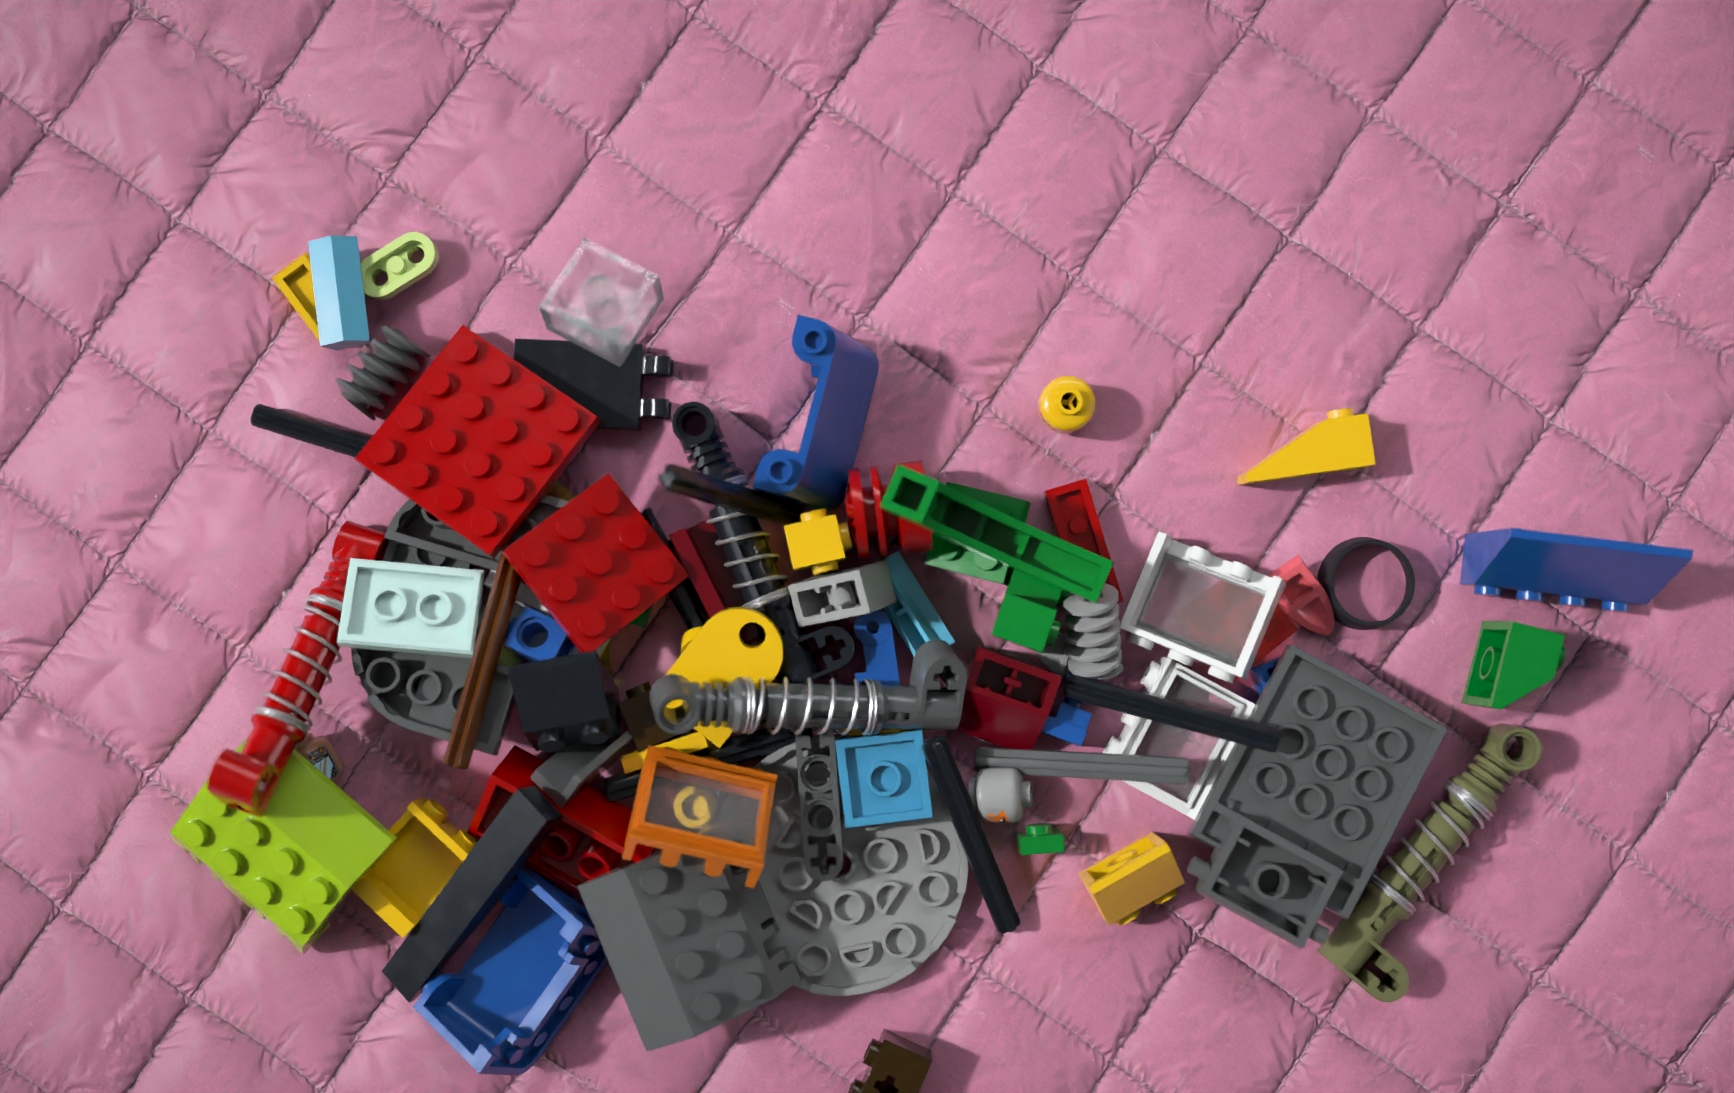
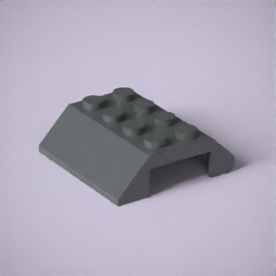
M732 817L698 831L699 834L728 841L739 835ZM742 840L736 841L737 843L743 844ZM661 850L624 868L617 867L577 886L647 1052L688 1040L776 998L800 980L793 961L780 964L790 956L787 946L775 947L766 954L762 943L774 936L780 929L776 920L761 925V923L772 917L773 913L759 880L754 888L745 887L743 884L747 879L748 868L740 867L732 873L729 864L726 863L721 876L711 877L704 873L705 858L682 853L677 866L666 867L660 863Z

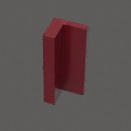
M707 520L689 529L684 527L669 536L711 618L722 610L742 607L746 602L740 588H733V584L737 580L731 566H724L728 558L723 546L715 545V542L719 540V536L714 524L706 523ZM754 622L745 624L740 630V637L744 643L759 636Z

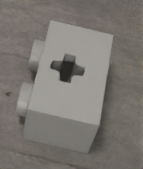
M886 560L816 575L788 585L798 627L872 613L897 602Z

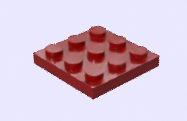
M609 473L502 552L503 556L581 653L596 650L690 576Z

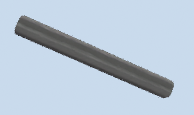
M979 747L976 749L974 756L976 771H979L982 767L989 766L1016 767L1021 775L1186 784L1190 774L1189 761L1185 757Z

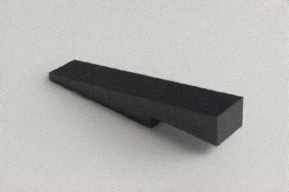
M536 786L520 788L515 791L382 970L384 975L408 1002L416 1000L422 993L427 981L439 973L518 880L519 877L516 873L563 819L564 816Z

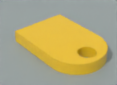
M732 607L722 610L713 615L704 624L665 675H682L690 682H699L700 687L703 682H710L711 688L714 682H721L723 687L725 682H732L736 677L745 676L747 678L750 676L754 681L756 689L759 690V680L762 676L765 678V683H771L780 670L783 659V642L780 632L766 615L752 608ZM754 622L764 628L766 637L760 645L749 646L742 641L740 630L745 624ZM673 700L666 707L676 708L684 700ZM699 722V725L694 727L696 731L719 748L733 732L730 727H724L722 723L720 727H713L711 722L708 727H702Z

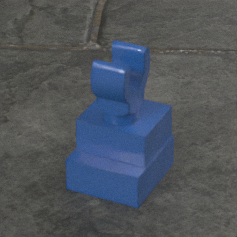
M1070 671L1066 673L1063 681L1064 686L1068 676L1075 674H1072ZM1064 695L1063 702L1056 703L1052 717L1048 715L1041 733L1081 747L1092 713L1079 709L1081 701L1067 698Z

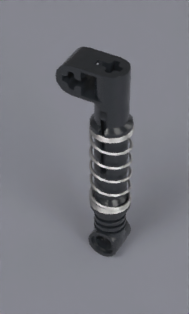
M688 402L680 406L673 415L672 427L684 453H690L687 461L688 463H694L691 466V470L745 486L748 483V479H746L747 476L744 470L736 467L735 462H728L732 455L730 452H724L728 445L726 442H720L724 436L716 415L710 408L699 402ZM695 415L704 416L707 422L704 432L699 436H689L686 432L687 421ZM715 505L716 508L709 511L711 518L706 523L714 524L719 536V540L715 542V545L723 546L728 558L724 566H731L737 580L733 584V588H740L746 602L742 607L752 608L763 613L776 625L783 642V659L776 676L778 683H783V679L787 677L789 683L803 684L806 683L809 677L813 680L850 663L856 652L855 638L850 631L844 627L828 626L805 635L803 628L798 627L788 586H785L788 576L780 574L776 564L779 554L771 552L767 543L771 533L762 530L758 521L759 518ZM754 623L763 642L766 637L765 630L760 624ZM833 635L835 640L843 639L846 647L840 650L841 658L836 660L833 654L823 656L827 669L820 672L807 640L815 637L818 647L823 648L828 645L827 637Z

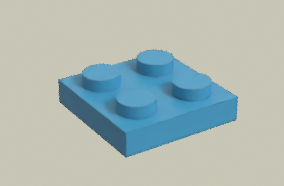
M922 730L835 739L846 828L933 817L926 758L922 750V744L924 743Z

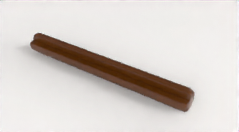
M503 554L499 559L443 759L445 765L457 769H467L470 765L521 577Z

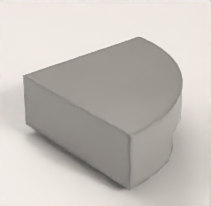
M1058 632L1054 646H1045L1043 652H1037L1036 655H1038V659L1043 662L1050 672L1065 678L1068 661L1070 660V657L1067 655V646L1070 643L1066 640L1065 633Z

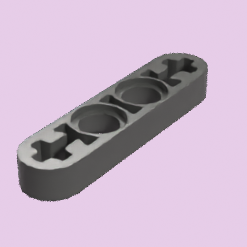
M827 729V732L821 734L819 738L820 749L829 746L830 755L813 753L804 757L802 748L812 749L811 736L803 734V732L795 735L804 866L810 877L824 882L834 879L840 873L843 865L834 729ZM813 761H822L830 769V778L822 785H813L806 779L805 769ZM819 804L826 805L833 813L832 823L823 829L813 827L808 820L810 809ZM835 834L836 841L827 840L826 843L828 856L836 857V862L830 863L828 871L822 872L818 864L811 863V858L818 857V841L809 843L808 836L822 838Z

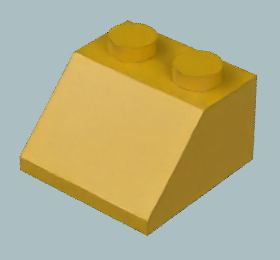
M1153 832L1148 833L1078 873L1102 918L1109 926L1115 922L1118 926L1131 922L1140 915L1138 909L1152 901L1155 904L1168 901L1178 893L1176 888L1185 883L1167 842Z

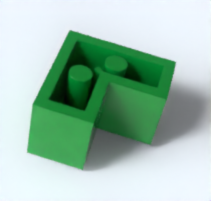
M1013 569L990 635L1042 653L1045 646H1054L1061 626V622L1054 620L1057 612L1055 609L1057 604L1063 606L1070 593Z

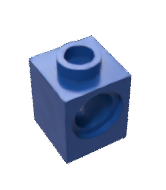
M527 606L523 608L520 616L512 618L505 635L506 641L504 645L511 654L528 663L571 655L575 648V644L554 618ZM539 632L548 633L547 640L543 645L535 648L529 647L530 639Z

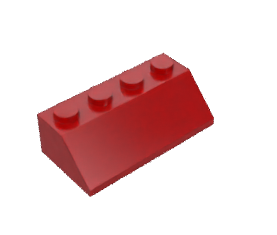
M514 745L491 774L467 831L468 834L480 840L517 789L536 786L564 817L524 865L579 896L581 895L577 888L578 885L617 867L624 868L653 855L656 847L637 843L631 861L622 859L632 810L617 801L610 802L606 795L590 786H587L561 809L530 778L534 771L545 761ZM645 818V822L654 823L653 821Z

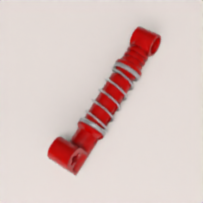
M349 520L340 528L333 545V562H330L329 571L324 575L325 581H322L319 587L311 590L308 599H306L307 605L303 606L304 610L312 613L313 616H305L300 627H293L294 631L298 633L291 648H283L287 656L280 671L272 670L278 676L270 693L262 692L267 697L264 706L255 707L256 711H253L251 722L254 727L242 753L226 748L218 756L212 767L207 788L223 804L258 817L264 816L296 744L303 742L306 735H308V731H310L312 721L309 715L313 707L322 704V699L319 695L322 687L332 683V677L329 674L332 665L342 661L337 638L350 558L383 561L389 540L384 538L386 533Z

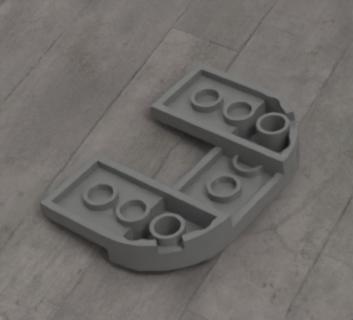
M544 494L493 559L409 499L396 513L386 531L384 538L388 539L389 543L383 561L474 569L475 566L496 571L503 550L570 501ZM352 648L355 676L360 677L362 685L369 696L367 697L368 701L380 714L401 727L449 741L472 658ZM497 664L474 750L490 755H498L515 703L508 666Z

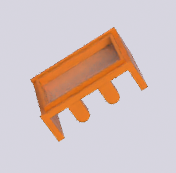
M649 745L641 768L622 859L631 861L636 844H643L662 849L660 863L666 867L677 866L683 853L705 858L704 873L711 877L721 876L726 863L748 868L745 887L754 888L764 868V856L778 775L764 772L756 767L745 768L724 763L714 757H698L681 753L671 747Z

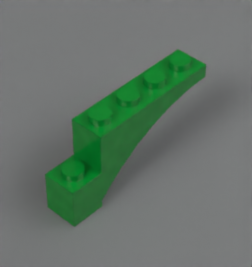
M899 464L880 504V507L887 513L925 528L936 537L1097 604L1114 564V561L1030 526L958 492L938 480Z

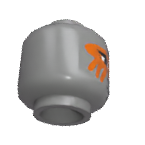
M982 767L978 771L976 778H970L969 796L978 817L983 822H1019L1024 814V807H1032L1033 804L1032 782L1024 781L1023 775H1021L1016 767Z

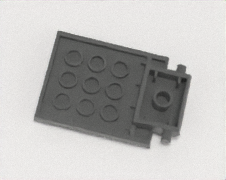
M1287 644L1247 719L1250 722L1279 729L1281 731V738L1276 752L1271 753L1238 743L1234 744L1187 833L1213 847L1214 850L1207 862L1194 856L1188 865L1187 872L1199 878L1196 885L1197 893L1294 946L1303 948L1308 938L1321 945L1326 942L1330 929L1317 923L1324 908L1343 919H1349L1448 729L1301 649Z

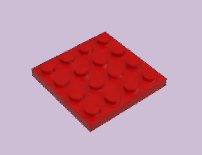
M462 325L355 457V460L494 559L600 424V420L595 414Z

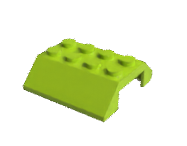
M247 739L235 751L242 753ZM295 749L263 817L247 814L220 802L208 791L207 779L170 831L174 843L186 853L190 852L191 857L197 863L203 862L209 867L212 876L218 881L222 880L227 889L250 909H255L257 915L263 920H270L276 926L277 932L281 936L289 938V942L302 954L306 953L330 925L327 919L355 883L376 866L397 839L395 835Z

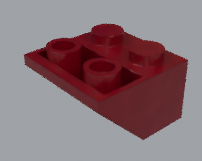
M976 646L967 670L962 713L959 725L955 730L1005 748L1033 749L1048 718L1062 676Z

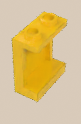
M424 797L413 800L407 806L408 810L389 829L397 839L376 866L359 879L351 889L402 938L413 930L478 842L475 837L467 833L466 829L460 828L457 830L446 819L449 814L445 808L431 798L426 800Z

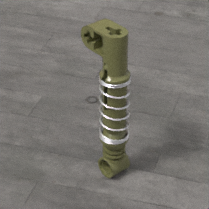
M1503 723L1491 727L1483 738V746L1480 749L1483 756L1476 754L1473 758L1476 764L1469 763L1466 766L1470 772L1462 771L1460 775L1451 776L1446 781V784H1443L1444 789L1448 792L1449 800L1447 803L1441 800L1437 803L1429 801L1433 807L1422 821L1415 819L1418 827L1408 839L1400 837L1403 845L1393 857L1385 855L1388 861L1387 865L1379 874L1371 875L1372 878L1367 882L1364 893L1357 901L1349 919H1342L1330 933L1326 942L1317 949L1320 954L1381 1002L1399 1000L1408 990L1410 980L1407 969L1380 946L1399 921L1408 920L1411 915H1414L1413 912L1416 911V908L1413 904L1416 901H1425L1423 892L1430 883H1440L1438 873L1445 865H1455L1452 856L1460 847H1469V840L1467 838L1474 829L1484 828L1482 819L1486 821L1491 820L1490 817H1493L1497 811L1496 802L1500 799L1496 793L1504 794L1506 791L1503 784L1510 786L1513 783L1510 776L1517 777L1521 771L1531 769L1537 764L1541 757L1542 747L1539 738L1534 732L1526 728ZM1512 737H1515L1518 748L1515 754L1508 757L1506 754V744ZM1477 819L1480 826L1471 823V821ZM1368 960L1386 974L1382 981L1363 967Z

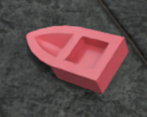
M1299 554L1267 575L1271 578L1273 576L1280 577L1286 583V587L1278 602L1295 622L1319 634L1330 635L1333 633L1334 612L1330 599L1322 584Z

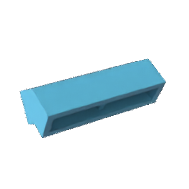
M330 235L308 241L320 346L333 350L362 348L370 341L357 236Z
M899 551L885 558L897 602L883 609L912 655L915 656L918 648L930 640L938 639L947 642L949 645L953 644L955 640Z

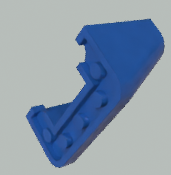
M798 314L792 335V347L795 355L801 361L811 365V377L818 379L799 453L786 449L769 451L762 457L758 465L753 488L801 506L830 511L837 508L845 499L849 479L848 469H853L878 375L879 362L871 348L821 320Z
M525 865L516 873L519 877L518 880L500 900L505 905V908L458 974H439L432 977L424 985L422 995L413 1006L479 1074L516 1076L528 1071L542 1056L608 962L587 909Z

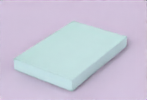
M350 558L337 638L338 646L472 658L477 640L485 579L484 570Z

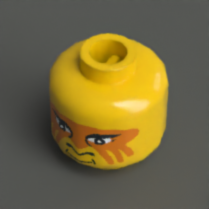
M1061 376L1053 379L1042 390L1038 399V414L1042 423L1048 429L1059 434H1070L1083 428L1092 419L1096 409V398L1092 388L1084 380L1075 376ZM1063 396L1069 397L1068 400H1061Z

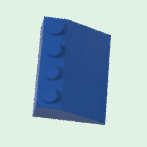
M1517 528L1465 534L1460 585L1475 586L1474 594L1501 597L1502 590L1517 591L1516 599L1544 602V595L1559 596L1560 605L1586 607L1587 600L1602 602V610L1629 612L1630 605H1647L1692 559L1693 550Z

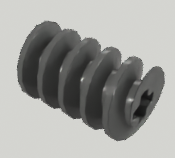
M385 325L380 329L386 338V342L384 343L373 338L369 341L375 354L370 355L361 351L358 353L364 367L361 369L350 364L346 367L353 380L351 382L341 378L335 380L341 390V395L373 421L376 418L370 406L381 410L387 407L381 394L384 393L393 397L398 394L392 381L408 383L409 378L403 368L407 367L415 371L420 369V365L414 355L430 357L425 350L398 328L393 329Z

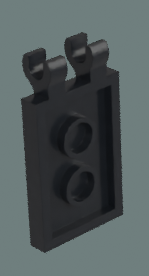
M515 338L514 360L595 414L600 420V424L596 429L641 431V418L671 419L672 402H669L668 399H642L643 376L673 377L674 360H671L670 356L644 357L645 346L643 344Z

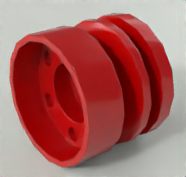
M922 460L893 464L892 477L898 464L925 475ZM870 466L871 486L861 487L859 468L848 469L849 479L845 492L849 535L858 551L859 559L869 558L868 538L877 537L880 557L887 556L889 536L894 535L898 536L904 554L932 551V533L929 530L891 515L880 507L889 484H882L877 466Z

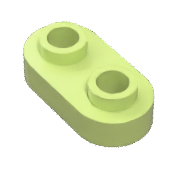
M409 232L365 258L360 263L364 293L377 300L390 299L429 275L436 268L439 261V252L435 243L422 233ZM417 250H423V260L419 263H413L412 254ZM386 272L388 274L387 282L382 286H377L376 277L378 274Z

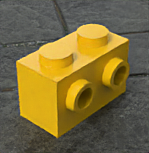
M826 509L800 514L801 522L784 526L792 566L795 571L812 568L814 575L839 570L838 562L846 560L844 551L852 550L847 522L838 524L836 514L827 516Z

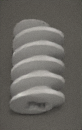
M1105 583L1097 604L1076 595H1072L1064 601V611L1068 613L1065 616V626L1069 628L1066 631V640L1070 643L1067 646V655L1071 658L1068 661V670L1072 674L1095 679H1109L1123 672V665L1121 664L1122 650L1120 649L1121 635L1119 634L1120 620L1118 619L1119 605L1117 604L1118 591L1114 586Z

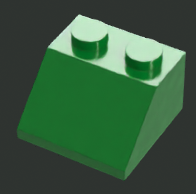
M1482 621L1461 703L1501 710L1554 679L1556 671L1560 670L1565 660L1566 649L1563 646L1565 635L1514 621Z

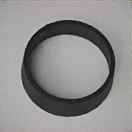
M1370 537L1351 538L1336 545L1323 559L1317 576L1330 599L1334 620L1356 630L1376 629L1394 621L1406 611L1415 591V576L1407 557L1393 545ZM1367 544L1381 545L1390 550L1401 563L1406 578V590L1401 605L1388 619L1377 622L1363 621L1348 614L1339 604L1333 585L1334 573L1340 560L1352 549Z

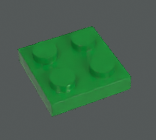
M946 483V486L1026 523L1030 502L960 484ZM933 534L932 551L927 552L924 563L932 567L1005 586L1009 585L1013 570L1010 567L950 543Z

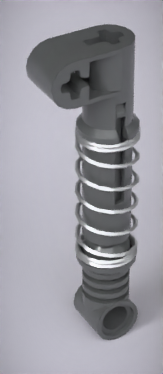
M937 639L922 644L916 651L913 658L909 686L882 685L878 680H871L870 678L868 680L866 678L863 679L860 684L855 678L852 681V685L836 684L833 678L829 681V684H812L810 677L806 680V684L789 683L787 677L783 679V683H765V678L762 676L759 680V690H757L751 677L748 676L746 678L744 676L736 677L732 682H725L723 687L721 682H714L711 688L710 682H703L700 687L699 682H690L682 675L669 674L657 679L652 685L649 695L657 724L662 730L670 734L686 733L697 727L699 722L702 727H708L710 722L713 727H720L722 723L724 727H730L735 733L742 734L753 733L760 722L761 726L766 728L772 735L777 733L780 728H789L795 735L800 734L804 728H812L818 735L824 734L827 729H836L841 735L847 734L850 729H858L863 735H876L882 729L955 730L961 718L967 670L952 646L945 641ZM935 673H938L946 686L940 685ZM673 700H684L676 708L666 707Z

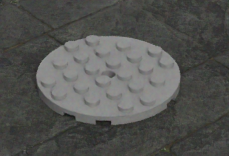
M835 734V739L859 737L856 735ZM820 735L811 737L812 749L802 748L803 756L805 757L813 753L830 755V748L826 746L820 749ZM796 742L764 757L753 767L778 775L773 798L764 856V868L758 879L773 916L761 923V925L776 920L780 929L774 936L762 943L766 954L775 947L787 946L790 956L780 964L788 961L794 962L800 980L792 986L809 990V993L819 995L850 996L864 994L887 987L913 973L935 950H938L950 933L962 904L968 877V859L934 776L927 770L932 818L846 828L837 761L843 853L851 860V867L846 874L837 875L834 879L824 882L810 877L804 866ZM813 761L805 769L806 779L813 785H822L830 778V769L822 761ZM729 794L717 819V822L729 817L733 818L739 835L729 841L736 842L742 840L743 844L752 846L759 801ZM815 805L808 812V820L815 828H827L833 821V813L826 805ZM831 834L822 838L809 835V843L818 841L819 846L818 857L811 858V863L818 864L820 871L826 872L828 871L826 860L829 857L826 842L827 840L835 842L836 835ZM729 864L732 873L740 868V866Z

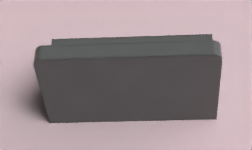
M626 731L613 743L608 739L601 744L580 743L565 746L564 749L556 752L540 765L530 778L562 809L619 759L633 739L632 735Z

